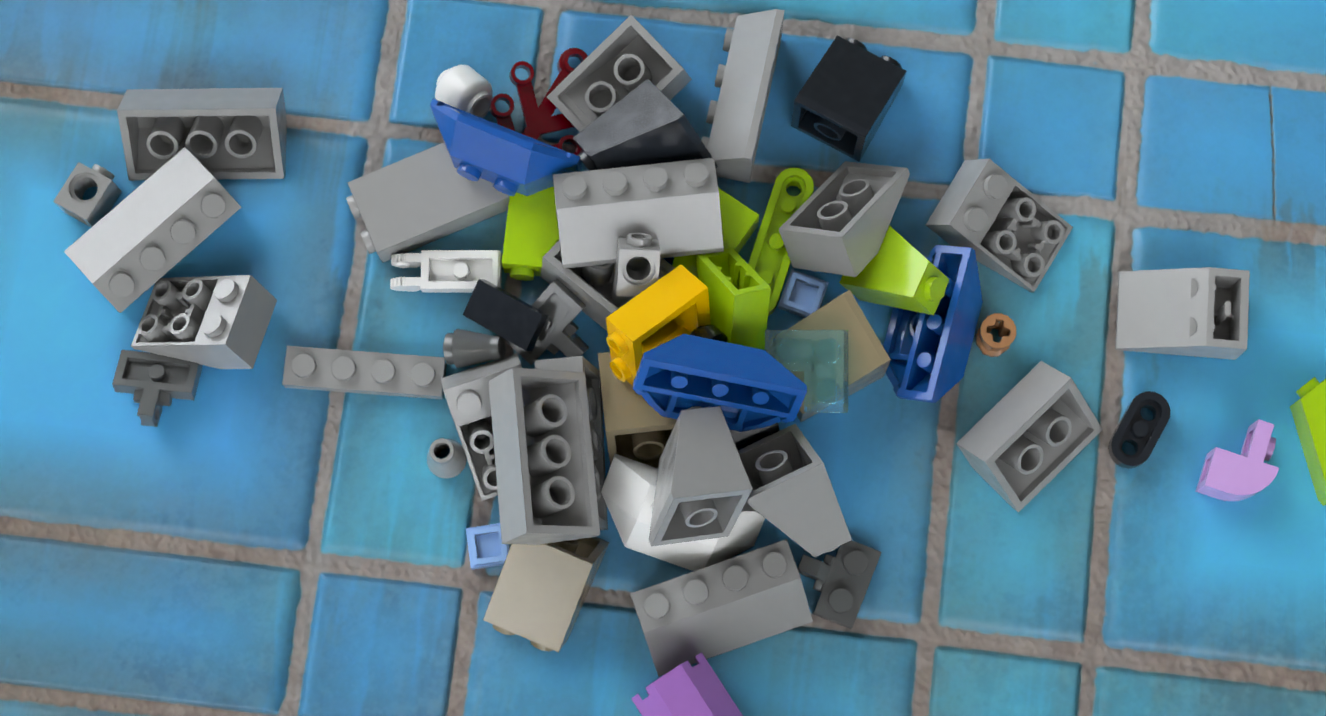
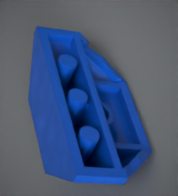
M432 99L430 107L452 163L457 168V173L469 180L479 181V178L494 183L493 187L504 194L515 196L517 192L530 196L553 187V174L582 171L581 157L465 112L437 99Z
M936 245L929 252L930 256L927 259L950 279L945 294L940 300L934 315L893 307L883 347L891 359L886 375L894 387L893 390L896 396L900 399L936 403L964 377L983 303L976 252L971 247Z
M682 334L643 354L633 382V390L638 395H642L645 401L662 417L678 419L681 410H687L691 407L700 406L706 408L720 406L729 430L744 432L768 427L780 421L783 423L795 421L807 393V385L763 349Z

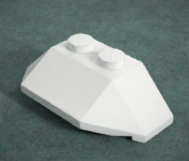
M618 454L614 455L601 493L626 548L696 571L728 560L755 545L765 518L749 506L746 501L728 537L651 547L649 533L658 468Z

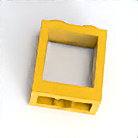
M680 264L607 316L608 337H606V341L610 348L611 362L609 365L613 374L620 381H627L633 386L645 352L682 334L690 335L697 327L711 324L708 287Z

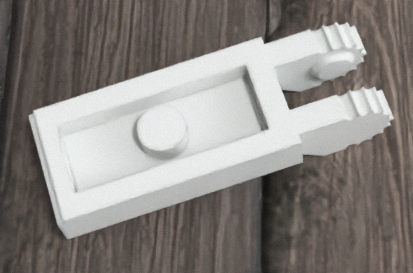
M421 250V253H397L391 255L392 266L398 268L421 267V277H396L391 279L390 289L395 291L416 292L421 290L422 293H473L478 279H485L501 288L502 253L499 250Z

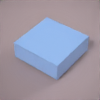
M791 269L778 309L806 318L821 307L829 282Z
M500 523L466 528L472 570L504 565L510 544H502Z

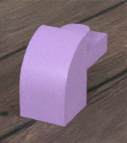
M1260 419L1248 427L1240 455L1218 447L1207 453L1196 492L1223 501H1241L1266 488L1274 480L1279 470V467L1264 463V460H1270L1275 449L1276 438L1271 437L1274 424Z

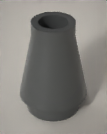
M456 329L454 333H447L443 343L446 363L449 365L454 364L456 368H463L492 360H503L506 352L505 339L501 336L463 329Z

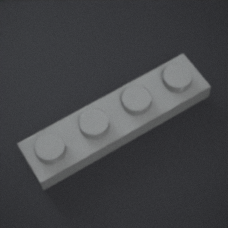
M287 346L282 385L285 388L443 400L444 392L441 378L446 376L447 363L444 357Z

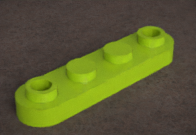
M800 168L785 169L777 176L748 263L771 287L768 316L777 307L791 264L779 228L801 207L814 191V183L811 176ZM790 186H796L800 189L801 193L797 196H790L786 189Z

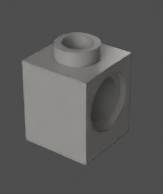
M78 162L53 202L65 214L92 227L111 210L122 191L112 181L115 176L105 168L97 164L89 168ZM98 187L97 193L93 198L83 200V194L88 188Z
M629 233L627 238L617 237L614 281L616 296L635 297L659 280L661 250L658 239H652L651 235L645 233ZM634 257H644L648 260L647 266L638 271L629 269L627 263Z

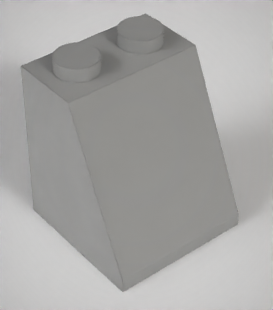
M695 406L687 410H681L659 459L649 533L651 547L728 537L753 489L720 406L706 408Z
M796 424L738 450L753 488L747 499L749 506L813 557L831 552L840 545L852 540L825 465Z

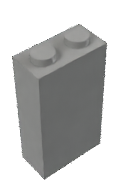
M444 142L347 182L352 195L346 197L352 215L354 219L362 217L367 230L360 232L369 254L377 252L382 263L391 260V255L405 254L508 210L509 195L493 187L494 183L479 178V181H472L458 174Z

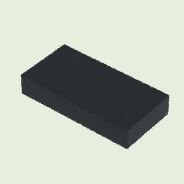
M478 279L463 313L465 317L525 351H533L549 316L485 279Z

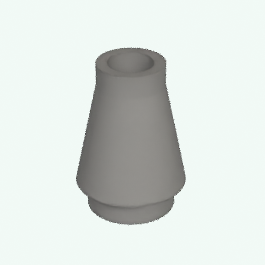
M441 438L435 440L427 454V465L430 471L440 478H453L463 471L467 462L463 446L452 439ZM443 449H450V453L446 458H437V455L441 454Z

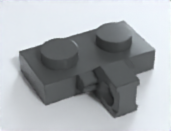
M556 279L532 304L535 308L549 315L533 351H525L505 339L530 365L546 349L554 355L560 350L566 357L582 356L589 349V346L575 333L579 327L572 321L586 305Z
M121 350L112 385L115 392L134 394V402L140 403L137 416L141 419V425L157 427L162 414V406H171L172 398L194 401L203 365L148 352Z
M851 540L840 545L836 557L826 554L823 562L803 555L797 568L798 572L801 575L814 579L815 583L812 589L821 592L813 614L852 629L881 552Z

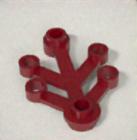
M569 48L561 54L557 63L559 74L539 107L531 82L534 77L533 67L525 61H519L512 66L509 77L516 86L526 124L523 135L537 140L543 134L575 128L563 114L552 116L557 107L547 96L574 70L568 64L570 57H577L581 63L588 57L583 50ZM519 68L525 69L529 75L528 79L519 80L515 75V70ZM497 94L490 103V112L496 118L498 125L515 131L511 118L514 110V101L507 94ZM499 100L505 101L509 106V110L501 113L496 110L495 103ZM566 135L560 139L558 144L551 145L563 150L562 144L564 142H571L575 146V153L573 154L578 155L581 151L573 139V135Z

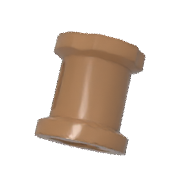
M994 313L982 322L975 339L976 345L984 355L998 357L1009 349L1017 334L1014 321L1007 315ZM992 329L999 330L998 335L1002 337L1000 342L993 341V335L990 334Z

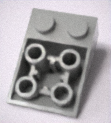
M991 159L965 160L926 223L928 228L951 246L973 248L979 263L1029 292H1035L1073 228Z
M1212 267L1120 271L1118 274L1115 350L1236 360L1247 350L1250 271Z
M251 275L160 278L154 285L131 347L136 350L195 362L218 369H253L277 299Z
M517 353L506 356L503 360H494L441 378L443 392L481 501L498 496L489 381L512 367L522 368Z

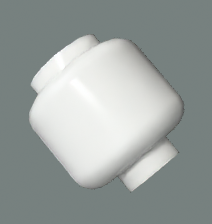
M457 65L440 74L436 83L435 99L483 118L490 111L489 107L493 99L492 85L488 80L468 65Z

